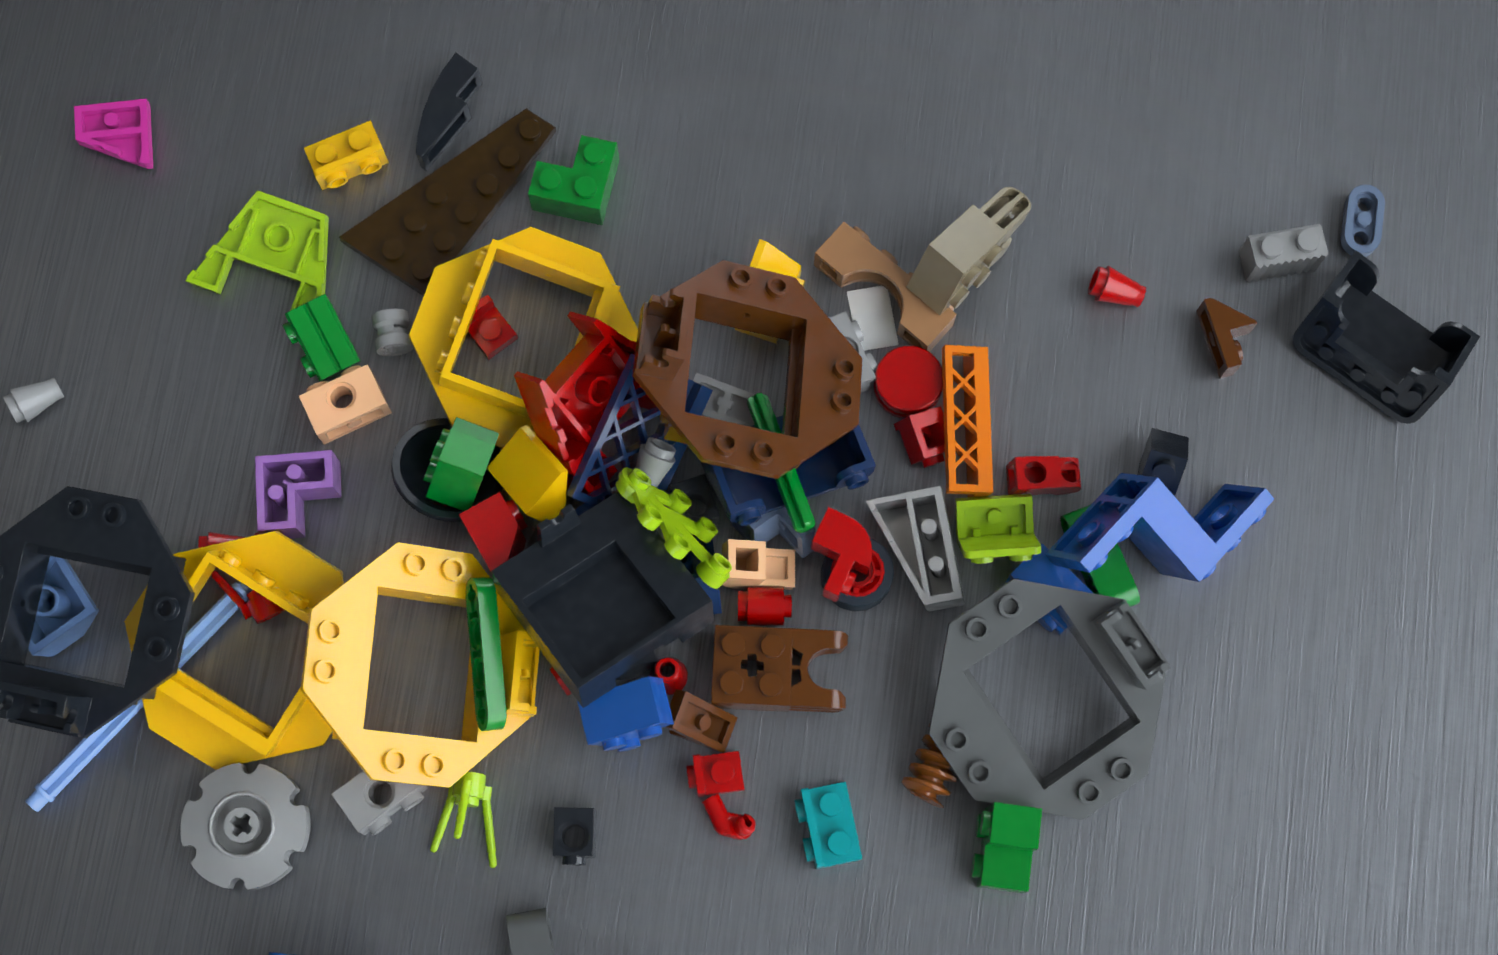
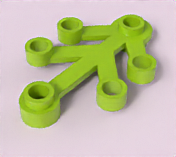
M623 468L619 473V479L616 481V488L626 500L636 505L639 522L651 531L656 530L660 525L665 539L664 546L674 558L681 560L691 550L701 561L696 566L698 576L711 588L719 589L729 579V572L732 570V566L723 555L715 553L712 556L693 537L695 535L701 541L709 543L718 533L715 524L706 517H701L695 522L682 515L692 505L690 498L683 491L675 489L671 494H668L652 486L650 478L638 468Z

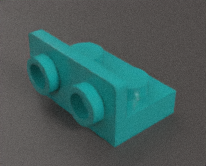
M846 782L812 789H801V799L794 800L798 822H806L809 834L808 838L802 839L807 862L814 861L815 868L821 869L862 860Z

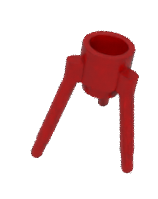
M217 571L212 572L211 577L240 608L245 620L253 617L256 623L260 624L285 611V609L254 590L247 594L249 602L246 603Z

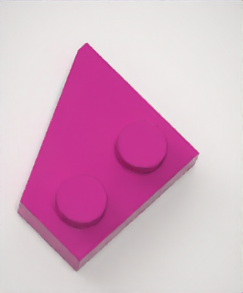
M147 99L74 106L75 140L80 146L146 169H154L151 108Z

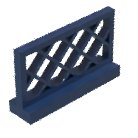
M632 353L566 493L572 498L593 506L603 501L600 498L604 496L606 499L612 495L613 491L617 490L616 481L618 479L609 483L605 469L618 462H621L622 469L626 467L631 468L628 457L638 453L640 445L646 444L649 437L665 441L676 449L674 454L676 462L657 487L664 492L667 491L687 447V444L664 439L665 423H661V421L655 434L648 437L644 422L658 415L660 418L661 411L656 406L641 413L638 398L646 395L641 387L635 390L634 378L632 376L635 354ZM688 378L685 412L702 415L713 390ZM630 403L634 418L619 425L617 420L620 407ZM637 427L640 441L625 448L622 433ZM614 438L617 453L602 460L600 450L604 442ZM598 473L601 488L590 494L582 492L588 477Z

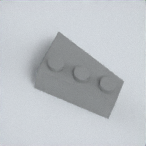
M941 486L866 500L869 509L926 610L930 612L965 605Z

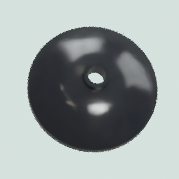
M437 418L421 422L410 428L400 438L395 447L391 461L394 485L405 502L419 513L440 521L460 522L462 520L459 514L464 511L427 498L426 494L430 483L424 481L431 456L443 429L450 430L452 426L448 418ZM494 447L488 465L499 454L500 450L498 447ZM487 468L472 507L498 492L501 493L503 487Z

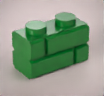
M326 294L285 313L288 322L282 326L291 343L299 342L306 355L301 357L300 360L310 378L317 375L319 381H324L361 362Z

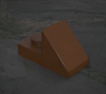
M1213 298L1204 299L1196 312L1219 379L1232 376L1240 368L1243 361L1242 347L1239 341L1233 338L1251 333L1258 323L1253 318Z
M676 689L669 705L674 721L673 725L666 726V728L670 729L669 733L711 750L725 753L738 717L687 691Z

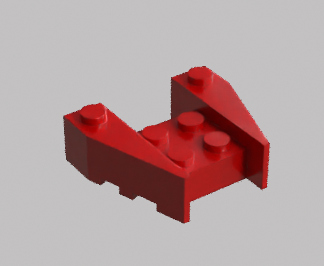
M571 311L567 316L583 335V338L544 381L543 379L518 371L514 374L537 437L568 470V489L631 353L635 354L636 349L635 341H631L619 334L617 330L599 319ZM633 379V384L636 390L641 386L637 383L635 379ZM647 394L638 398L640 407L648 410L656 407ZM630 403L620 407L617 414L618 421L631 407ZM600 450L602 460L607 458L606 455ZM614 465L605 469L608 481L618 471ZM598 473L588 477L582 492L590 494L601 488Z

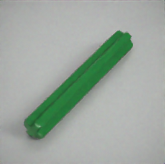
M757 393L747 399V406L755 428L782 434L768 396L763 393ZM793 468L780 478L775 479L794 531L804 533L815 527V520L796 469Z

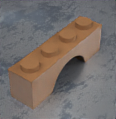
M843 222L815 252L814 266L839 287L842 288L855 282H872L888 289L895 297L901 313L897 335L909 345L918 346L930 352L953 327L957 315L953 312L954 307L950 306L941 315L937 314L906 287L913 273L909 272L907 274L901 269L891 253L884 249L879 251L873 246L868 235L856 226L852 228Z

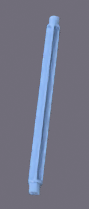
M240 581L232 584V588L245 602L249 600L247 594L253 591V589ZM226 593L186 633L178 666L179 669L239 609ZM142 699L137 702V705L129 707L88 738H83L34 787L36 790L25 802L36 812H39L48 802H53L62 789L144 706Z

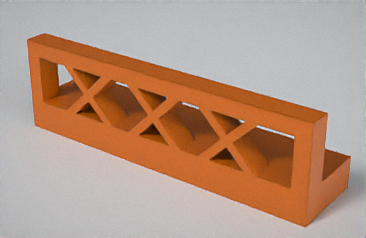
M944 345L942 347L946 494H967V497L990 496L993 493L988 347ZM952 356H963V377L953 368ZM953 380L958 384L954 389ZM960 388L964 390L965 414L954 404V394ZM954 416L959 420L956 424L954 423ZM962 424L965 426L966 451L955 441V430ZM955 452L960 456L957 461ZM964 460L967 468V484H956V467Z

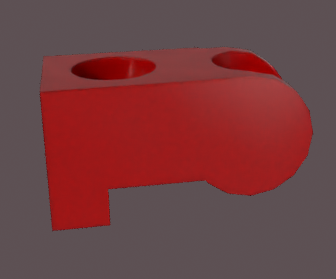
M1022 456L1014 457L1006 465L1008 495H1063L1075 493L1082 489L1079 459L1075 457Z

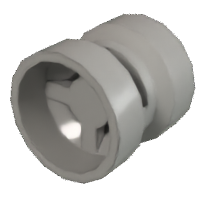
M386 309L372 315L373 328L378 334L375 340L377 354L397 356L412 351L413 345L407 333V327L410 325L408 311L404 309Z

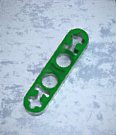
M491 577L470 578L466 584V608L476 721L481 731L502 730L506 724L507 711L496 587Z

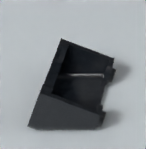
M1355 251L1299 325L1293 335V344L1302 355L1393 419L1406 424L1415 423L1450 387L1480 336L1466 326L1452 321L1441 324L1433 333L1372 291L1379 281V270L1371 260Z

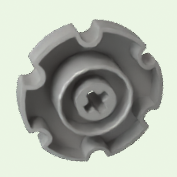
M234 763L219 768L199 783L203 791L202 797L197 801L187 800L180 823L182 846L194 847L196 849V856L191 861V865L197 873L207 881L227 889H233L236 882L240 879L244 881L246 889L257 890L270 886L285 877L293 869L289 863L290 855L295 851L301 853L305 851L311 830L309 808L305 805L297 806L294 801L296 794L300 792L296 783L284 773L264 764H258L256 770L248 774L246 766L241 763ZM243 819L249 821L248 824L252 827L249 834L243 832V828L240 826V822Z

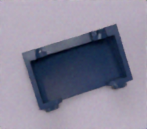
M783 415L776 417L781 432L783 425ZM858 424L855 429L801 463L796 472L806 498L810 499L846 486L848 490L864 486L869 482L868 476L874 472L876 464ZM700 461L730 522H739L740 526H747L762 518L761 515L785 507L775 478Z

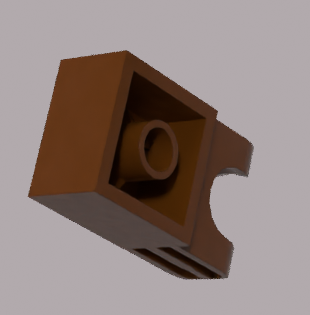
M715 625L711 704L720 709L838 713L845 710L846 697L842 692L835 689H826L815 684L809 676L808 666L818 656L840 654L848 646V635L843 631ZM748 661H756L758 666L763 667V671L757 670V676L751 677L748 676L746 669L741 668L744 664L748 665Z

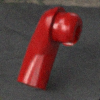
M719 794L702 801L710 821L719 835L742 840L749 838L755 831L756 822L754 818L749 814L741 815L728 812Z

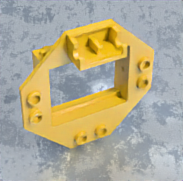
M533 227L500 240L492 238L491 244L436 266L409 333V339L451 426H453L456 417L498 432L499 436L495 447L500 449L504 448L520 427L528 425L535 433L523 399L452 373L494 261L592 297L586 316L597 318L629 340L637 341L638 328L619 291L621 286L616 285L601 253ZM581 333L578 335L576 344L583 338Z
M279 531L173 554V556L186 559L183 573L195 592L193 602L217 567L307 624L310 609L344 584L343 571ZM147 586L124 621L131 653L135 643ZM179 668L177 674L157 687L155 699L142 698L150 730L215 770L234 763L244 764L323 746L333 732L302 693L301 687L275 728Z
M397 542L310 609L301 691L333 731L332 739L341 741L370 780L449 788L530 717L536 715L535 697L540 649L496 590L507 711L505 727L502 730L481 731L478 727L475 714L471 655L469 654L461 740L363 729L378 595L466 608V584L470 578L489 577L471 553Z

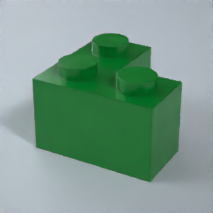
M581 135L573 168L537 161L528 191L532 210L603 225L620 160L617 142Z
M456 417L450 430L443 429L440 439L434 448L424 477V481L430 483L426 497L462 511L470 509L482 482L499 433Z
M994 802L985 808L982 814H978L976 837L982 838L980 854L974 853L971 877L978 878L977 887L1016 893L1029 892L1032 854L1039 847L1042 808Z

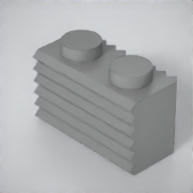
M1314 224L1249 235L1239 249V255L1245 280L1251 283L1252 280L1258 282L1260 278L1265 281L1267 277L1270 279L1274 276L1279 278L1281 275L1286 277L1288 273L1293 276L1295 272L1299 275L1302 271L1308 273L1309 270L1315 272L1327 257L1328 249L1322 226Z

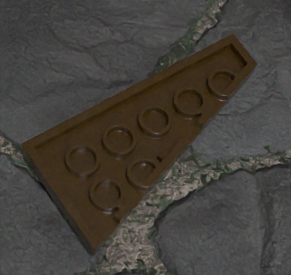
M526 108L339 236L340 241L424 296L434 268L464 255L555 134L556 127Z

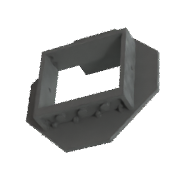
M1012 579L948 623L928 734L974 800L1042 808L1043 813L1084 820L1148 775L1166 671L1170 669V664L1125 599ZM1056 609L1129 718L1049 775L1042 778L968 668L1047 613Z

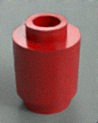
M748 587V591H738V621H747V625H784V618H792V595H784V587Z

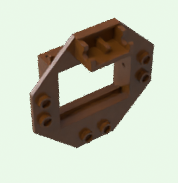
M722 260L661 296L652 294L649 302H644L641 307L632 376L661 411L660 421L665 423L664 439L687 444L701 462L778 479L793 468L797 469L801 463L858 426L862 357L795 277ZM695 319L789 341L782 434L685 412Z

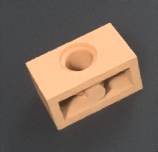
M368 364L362 367L360 365L349 367L341 373V377L328 383L326 381L317 382L309 386L306 393L299 395L314 431L324 445L392 413ZM341 396H353L352 402L347 407H336L337 400Z

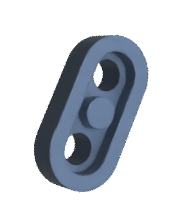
M1365 184L1355 187L1344 203L1341 245L1351 256L1355 251H1358L1367 257L1375 251L1381 242L1385 199L1381 191L1372 185ZM1357 203L1365 204L1368 211L1360 210ZM1354 237L1362 238L1364 245L1357 244L1354 241Z

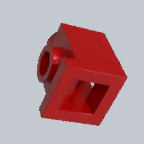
M941 406L910 415L894 423L895 430L900 431L911 465L922 461L923 467L927 468L945 461L943 456L945 454L944 413Z

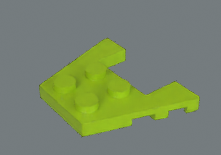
M257 190L229 224L228 227L230 229L217 245L213 244L205 254L207 257L196 271L193 269L190 272L186 282L221 295L233 261L236 259L300 282L290 309L293 310L325 294L329 217L324 213Z

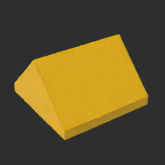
M528 425L520 427L488 465L487 469L526 515L541 522L545 519H554L559 515L560 510L566 506L568 470Z

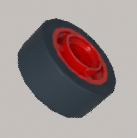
M870 538L872 559L867 572V578L861 582L854 581L848 596L841 593L837 602H834L838 607L850 611L868 610L880 604L889 593L894 577L893 561L886 548L875 539ZM827 556L824 557L821 567L823 589L837 562Z

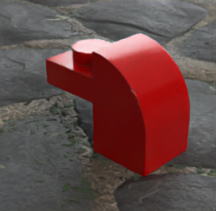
M828 507L812 540L811 549L837 561L822 595L829 600L837 602L841 593L848 596L857 574L851 572L852 569L867 575L872 559V544L868 533L858 521Z

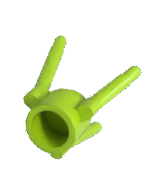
M467 772L449 787L448 797L430 847L431 852L434 853L438 850L454 803L458 805L454 838L459 839L462 835L467 807H478L479 800H481L489 866L491 868L497 866L491 809L492 787L485 786L486 775Z

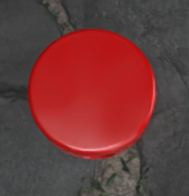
M911 345L897 347L889 351L877 366L874 394L880 406L889 414L904 419L910 415L933 409L938 403L943 390L942 366L938 359L928 350Z

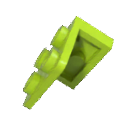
M1031 494L955 498L957 544L963 557L970 559L971 563H991L994 561V557L1009 556L1011 561H1028L1032 559V555L1041 554V544L1034 534L1033 497Z

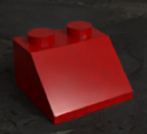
M498 492L459 514L490 571L524 551L526 539L522 530L527 528V525L513 499L505 502L501 493Z

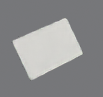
M883 286L847 291L852 321H857L863 334L864 340L860 342L863 350L898 345L888 289Z

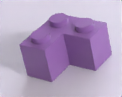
M332 450L255 456L257 531L260 534L279 531L290 539L305 538L304 501L342 498L340 460Z

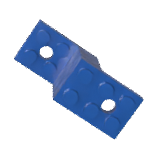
M1120 473L1045 555L1056 566L1090 573L1106 562L1108 552L1117 543L1129 537L1160 574L1200 582L1215 571L1216 563L1226 552L1238 546L1244 532L1265 516L1266 508L1273 502L1274 498L1266 488L1224 484L1193 518L1158 477Z

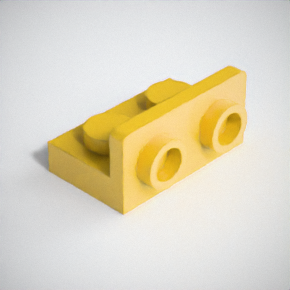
M371 120L304 147L315 178L322 190L341 187L348 182V179L360 174L368 175L375 173L382 168V165L389 163Z

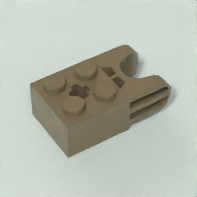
M1004 187L980 209L973 204L928 245L906 287L939 315L950 306L956 309L970 293L968 289L972 285L976 288L981 286L991 273L989 268L1005 254L1012 241L1011 235L1023 223L1031 210V202L1028 197L1016 188Z

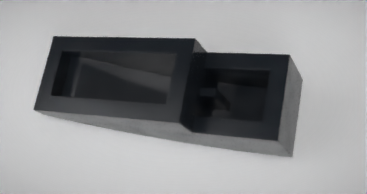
M456 52L440 73L422 113L417 135L416 156L421 168L425 171L429 170L472 117L467 102L483 84L479 69Z

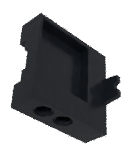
M619 491L579 516L571 504L564 507L554 519H545L537 524L538 542L491 571L497 593L583 708L615 688V679L632 669L631 665L661 645L667 646L678 638L683 643L714 622L711 598L683 563L668 553L664 546L665 541L656 530H648L639 522L636 505L626 500Z

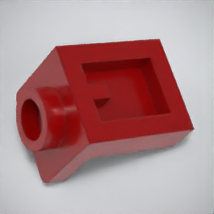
M486 295L481 298L467 333L488 360H490L519 338L495 307L491 297Z
M739 751L700 756V754L692 755L694 765L686 766L689 789L697 788L698 797L745 791Z

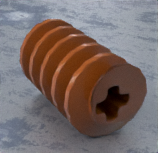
M926 734L923 736L922 742L928 749L920 748L915 752L916 757L922 763H910L908 767L915 777H904L901 783L917 798L933 806L944 808L936 797L937 795L950 796L951 792L943 783L944 781L956 782L958 778L950 771L951 766L930 735Z

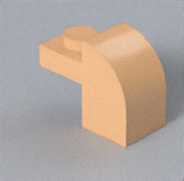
M728 539L722 544V555L732 566V570L729 572L730 577L723 586L738 590H748V587H784L785 590L795 588V550L766 548V541Z

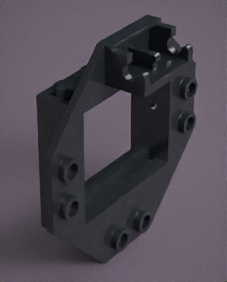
M67 486L0 535V704H3L0 710V718L8 719V722L78 738H88L129 707L137 705V702L142 698L155 699L157 687L177 674L195 592L183 573L186 559L173 556L142 500ZM50 556L150 576L125 685L25 663Z

